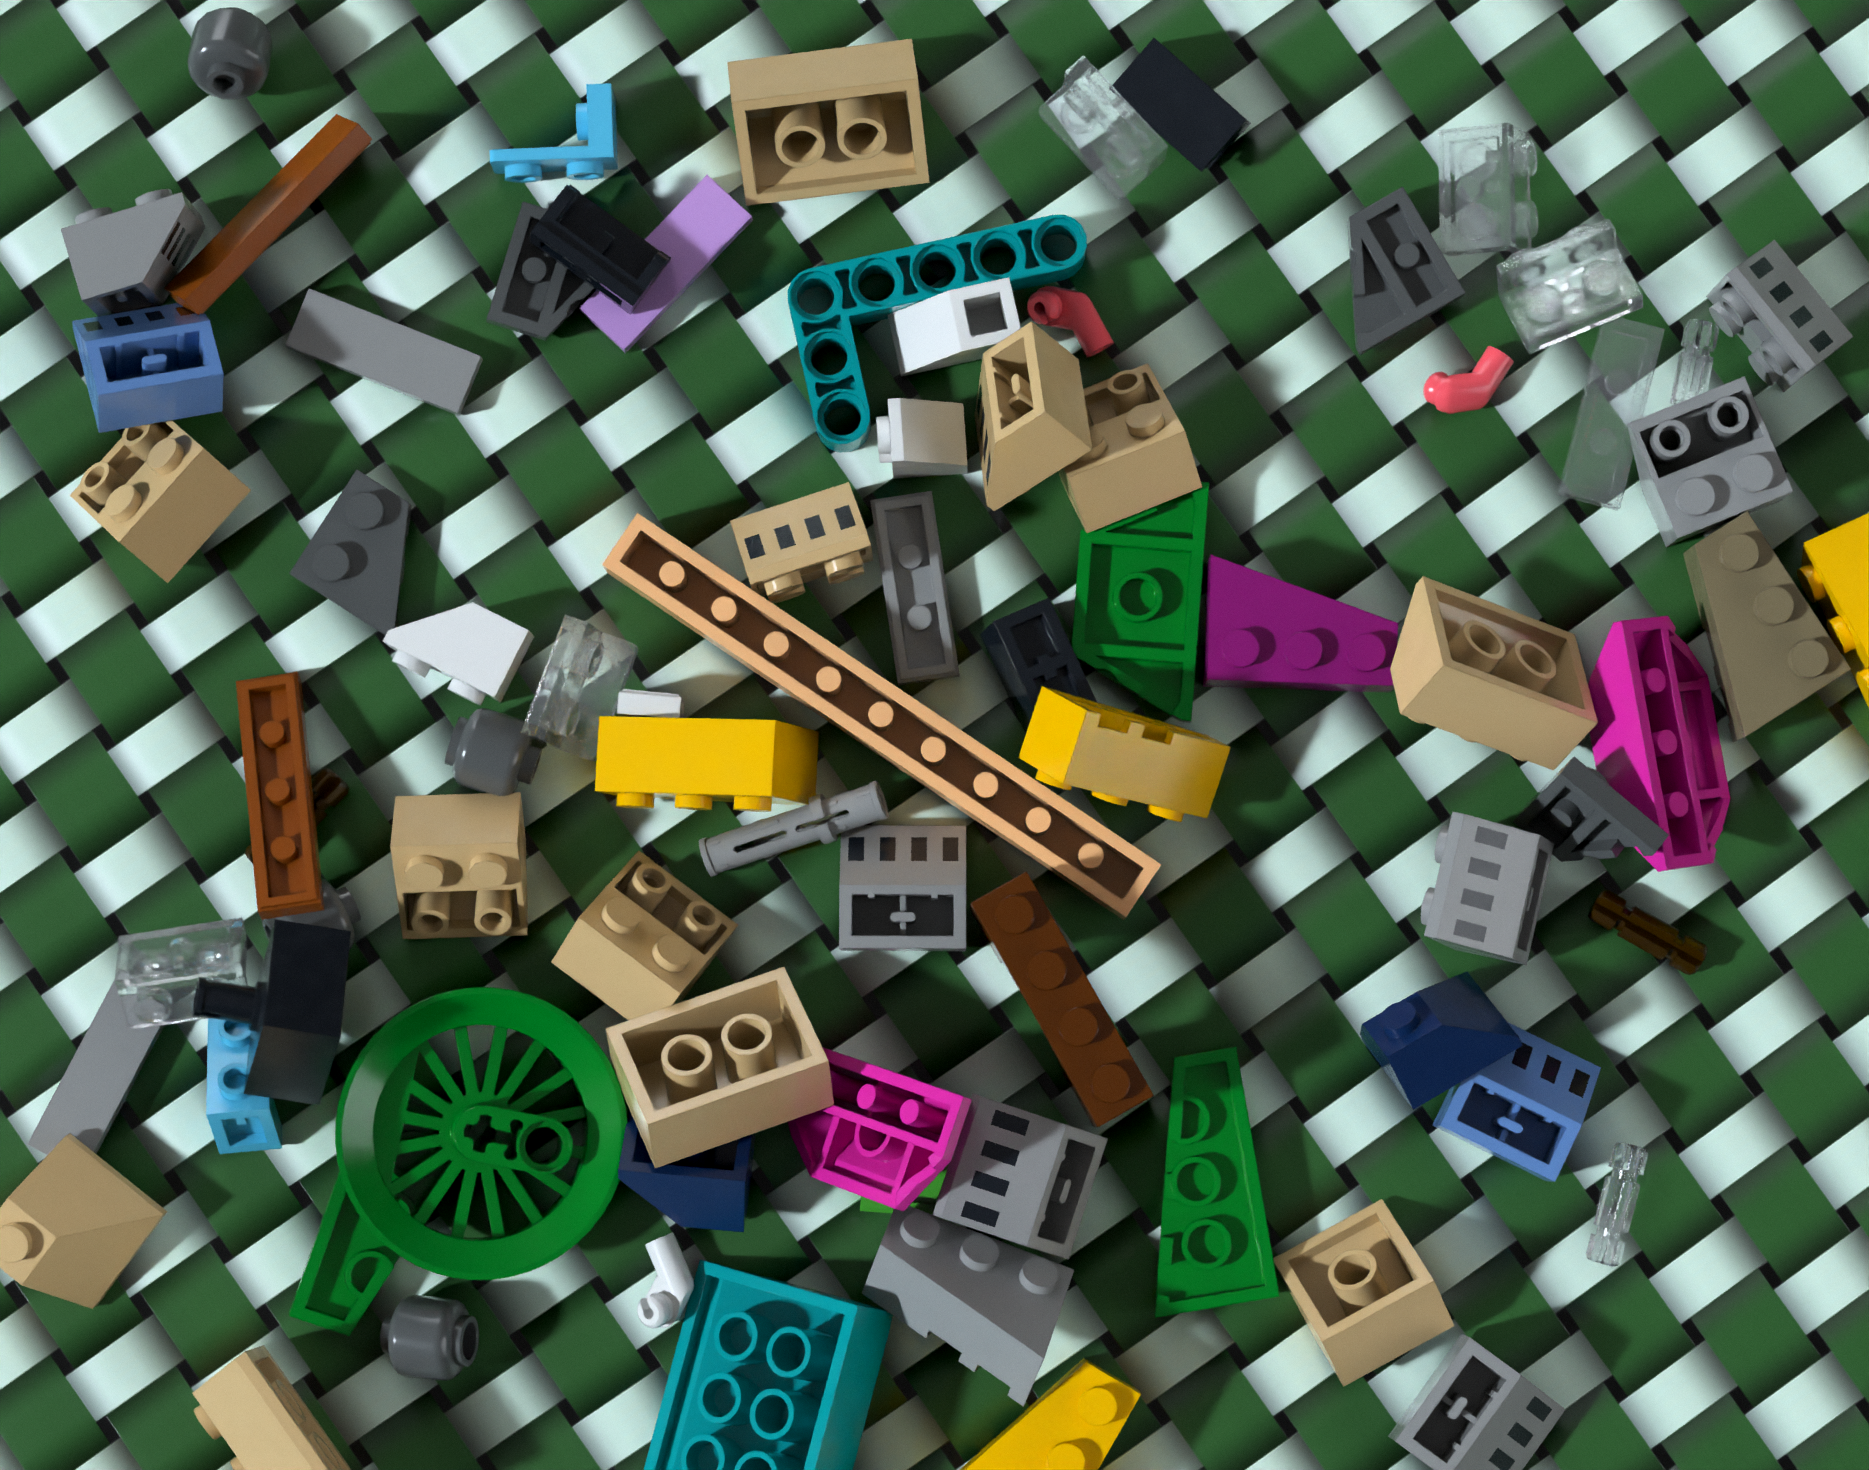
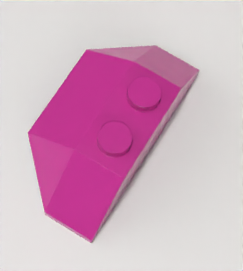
M1669 616L1614 622L1588 682L1598 721L1596 726L1589 732L1596 771L1605 777L1609 786L1669 834L1652 856H1643L1638 847H1634L1658 872L1714 863L1717 851L1714 846L1722 832L1731 799L1708 675L1688 645L1675 634L1676 627Z
M822 1047L829 1060L834 1105L788 1121L792 1139L810 1177L891 1208L905 1211L951 1162L972 1099Z

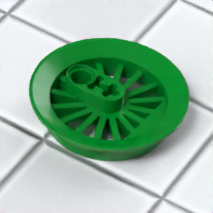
M472 987L436 994L415 1003L388 1021L369 1040L355 1060L343 1085L335 1122V1147L341 1179L348 1197L360 1218L384 1245L412 1264L436 1274L466 1280H493L527 1273L548 1264L571 1249L593 1228L610 1203L620 1181L618 1179V1167L625 1128L628 1123L621 1086L611 1063L595 1039L576 1020L549 1002L529 994L495 987ZM492 1025L494 1030L481 1092H479L467 1026ZM509 1028L528 1036L533 1041L495 1095ZM451 1029L454 1030L465 1095L461 1093L428 1042V1039ZM544 1048L547 1049L558 1060L563 1069L508 1104L507 1102ZM419 1052L453 1102L451 1105L413 1080ZM567 1081H572L580 1106L540 1114L522 1112ZM410 1093L441 1113L443 1117L439 1118L407 1111ZM480 1115H487L486 1125L495 1129V1136L493 1140H482L479 1149H473V1139L464 1135L466 1124L475 1125L478 1123ZM582 1118V1146L573 1145L569 1130L561 1122ZM404 1123L439 1130V1134L400 1141ZM549 1127L557 1138L555 1153L548 1160L534 1162L528 1157L525 1150L527 1137L537 1128ZM442 1146V1149L392 1181L397 1155ZM570 1157L579 1158L568 1184L552 1174L561 1170L569 1162ZM448 1160H451L414 1216H410L397 1203L394 1196ZM464 1169L451 1233H442L424 1225L460 1171ZM494 1169L498 1171L530 1220L523 1227L507 1233L504 1232ZM512 1169L528 1172L559 1193V1198L543 1214H540ZM477 1173H480L491 1236L468 1238L464 1237Z

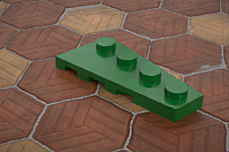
M1231 1047L1173 1057L1154 1317L1280 1297L1237 1048Z
M410 1093L407 1111L439 1118L443 1117L441 1113ZM443 1099L444 1101H446V1102L449 1103L450 1105L453 1103V1102H451V1101H448V1100ZM480 1115L477 1124H466L464 1135L473 1139L474 1143L488 1126L486 1125L487 1115ZM404 1123L400 1141L439 1134V1130ZM442 1146L397 1155L392 1181L442 1149ZM448 1160L394 1196L397 1203L410 1216H414L451 1160ZM340 1171L293 1299L289 1316L349 1336L394 1269V1265L400 1256L384 1245L360 1218L348 1197Z

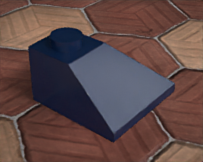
M1468 972L1419 990L1402 1001L1388 1006L1380 1014L1362 1023L1360 1031L1364 1044L1413 1110L1523 1046L1519 1036Z
M629 1109L627 1116L628 1124H626L618 1167V1179L681 1227L744 1232L751 1187L755 1133L655 1168Z

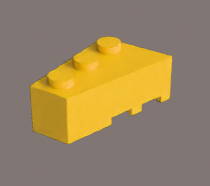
M1869 513L1804 542L1802 567L1797 569V574L1809 600L1812 603L1818 601L1827 620L1826 624L1830 637L1839 652L1844 655L1869 708Z
M1042 686L1018 758L1037 768L1038 771L1035 779L1065 790H1071L1072 786L1092 791V796L1121 806H1127L1129 800L1148 804L1146 811L1169 820L1182 822L1184 813L1207 819L1231 747L1203 733Z
M599 716L595 791L617 796L616 806L625 808L651 809L654 808L655 798L675 799V808L688 810H712L713 801L734 802L733 810L771 812L772 804L808 805L809 797L816 795L819 732L778 720Z
M1083 1358L1003 1432L983 1447L960 1470H1098L1141 1393L1138 1389Z

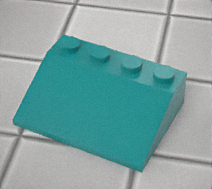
M699 1260L694 1279V1290L687 1305L644 1470H853L893 1315L885 1309L717 1263Z

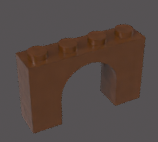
M1027 871L971 902L970 911L999 962L1003 963L1041 1027L1064 1072L1062 1073L1092 1126L1100 1127L1153 1097L1154 1094Z

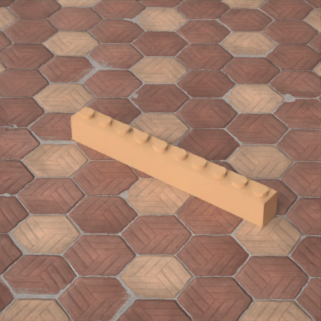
M639 513L633 518L603 562L602 566L609 575L1124 920L1161 866L1159 862Z

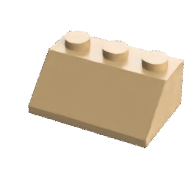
M912 39L727 62L746 206L930 183Z
M1424 576L1416 583L1390 668L1400 714L1407 716L1414 722L1426 723L1456 734L1468 742L1486 745L1510 754L1517 760L1529 761L1554 771L1598 723L1575 634Z
M264 1345L243 1352L192 1393L200 1404L194 1409L200 1424L214 1440L223 1436L236 1455L230 1461L233 1470H351Z

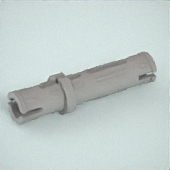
M873 781L869 785L829 798H825L823 794L809 797L808 805L757 820L710 838H702L699 840V848L704 865L709 875L713 877L721 872L769 858L821 840L826 845L837 841V834L880 819H888V808L880 785L877 781ZM844 810L848 811V813L832 817L806 827L801 826V824L815 821ZM780 831H786V832H787V833H785V834H782V835H779V836H776V837H773V838H770V839H767V840H764V841H761V842H758V843H755V844H752V845H749V846H746V847H740L741 844H744V843H747V842H750V841H753V840H756V839H759V838H762V837H765V836H768V835H771V834H774V833H777V832H780Z

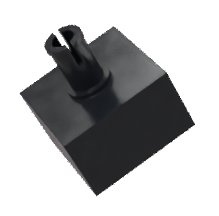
M275 919L255 987L207 980L204 977L198 978L192 1017H206L249 1024V1031L251 1033L244 1094L320 1105L341 1037L351 931Z

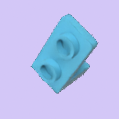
M586 84L587 103H576L578 141L588 140V146L489 150L490 164L494 173L505 174V180L508 182L529 183L542 180V172L567 171L568 179L595 180L604 177V170L618 169L616 96L612 84Z
M208 1018L206 1116L219 1154L281 1149L282 1125L274 1099L244 1094L251 1033L249 1031V1024Z

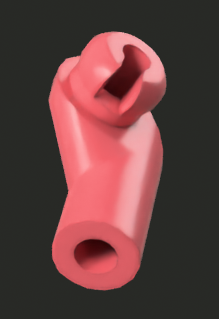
M1045 286L1039 288L1029 297L1027 302L1029 317L1037 324L1072 330L1086 357L1096 355L1114 344L1091 299L1083 292L1056 286Z
M1488 346L1471 373L1448 376L1441 371L1429 376L1423 388L1424 397L1427 402L1435 405L1437 410L1447 414L1479 410L1487 405L1514 361L1499 349Z

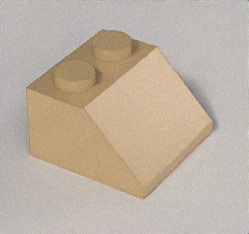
M1382 1199L1273 1258L1278 1272L1343 1387L1454 1327L1434 1279Z

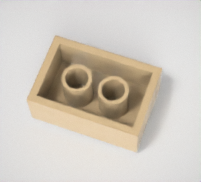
M785 967L605 1028L612 1067L655 1168L834 1105L829 1060Z

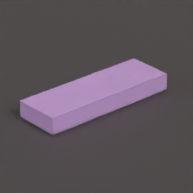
M706 175L645 239L656 249L671 257V260L632 314H628L597 290L581 305L580 311L626 353L753 221L752 216L712 178Z

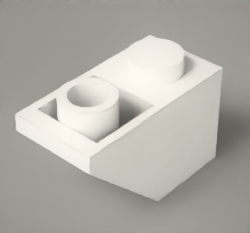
M1009 277L949 290L888 314L901 377L982 359L985 351L1021 328Z
M906 398L888 399L889 416L876 417L879 461L880 463L892 462L893 479L967 474L968 464L963 403Z
M472 602L390 629L383 642L397 651L392 662L426 678L430 668L452 678L447 688L448 690L481 706L486 696L501 703L534 636L529 630Z

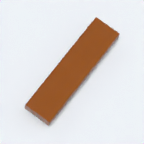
M336 114L164 289L178 304L197 315L203 314L371 144L372 138L358 123Z
M298 672L236 681L258 913L261 919L264 920L323 911L324 900L300 676Z

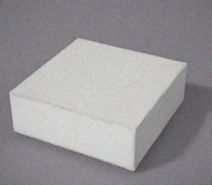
M623 689L622 692L619 691L617 714L619 717L683 718L685 703L679 694Z

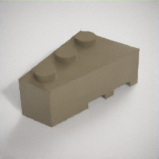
M1748 511L1697 542L1683 553L1702 628L1706 630L1715 664L1713 669L1717 685L1721 687L1730 721L1728 726L1733 742L1751 734L1851 670Z

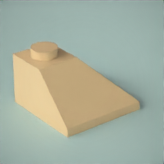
M69 1133L0 1207V1268L22 1286L93 1309L100 1303L167 1211Z

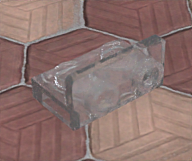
M1084 55L1065 71L1063 86L1039 108L1040 118L1114 197L1119 200L1124 199L1165 161L1168 145Z
M1510 123L1438 130L1441 252L1447 256L1509 251L1518 256L1530 255L1531 238L1536 237L1538 233L1539 219L1536 205L1530 200V176H1534L1537 171V152L1534 142L1529 139L1528 133Z
M1605 219L1593 225L1583 224L1574 227L1562 238L1537 248L1521 249L1496 266L1499 299L1528 354L1643 308V294L1617 248L1616 229L1610 219Z
M565 614L521 733L539 743L589 761H596L599 716L615 715L619 691L622 692L625 688L638 653V647L632 642L603 633L588 622Z
M243 917L119 936L115 983L128 1028L135 1030L207 1019L206 1017H192L195 991L199 977H204L207 980L249 986L246 977L247 933Z

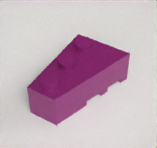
M1210 555L1206 574L1203 687L1390 693L1394 689L1390 668L1398 645V623Z

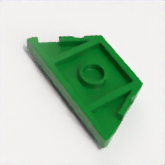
M1201 482L1202 488L1092 532L1086 533L1085 529L1080 530L1071 642L1078 661L1183 723H1191L1209 482Z

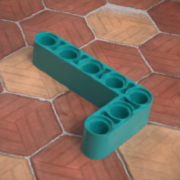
M1050 215L817 266L798 273L791 281L788 289V304L814 423L820 441L833 451L839 453L851 452L860 448L867 441L871 431L870 409L852 326L888 319V314L943 292L1009 277L1012 291L1070 278L1081 269L1086 255L1087 236L1082 225L1067 215ZM1053 234H1062L1073 241L1076 251L1067 260L1054 261L1043 253L1041 249L1042 242ZM1001 247L1008 250L1014 256L1016 262L1009 272L995 275L983 268L980 262L982 255L991 248ZM943 261L953 268L955 276L947 286L933 288L922 281L920 277L922 268L929 262ZM872 274H882L892 280L895 287L887 299L871 301L861 294L859 290L861 282ZM812 287L827 289L834 298L832 306L820 315L809 314L799 306L801 295ZM836 347L846 354L847 362L840 372L834 375H824L813 367L812 360L814 355L822 348ZM843 406L854 409L859 414L861 421L853 433L836 435L826 427L827 415L833 409Z

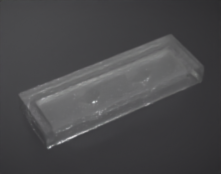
M1608 314L1602 316L1558 496L1613 510L1621 508L1634 455L1627 424L1642 418L1644 415L1665 329Z

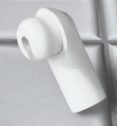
M674 1233L667 1234L645 1244L657 1276L646 1298L640 1299L637 1313L641 1322L650 1328H665L676 1322L681 1317L694 1290L693 1277Z

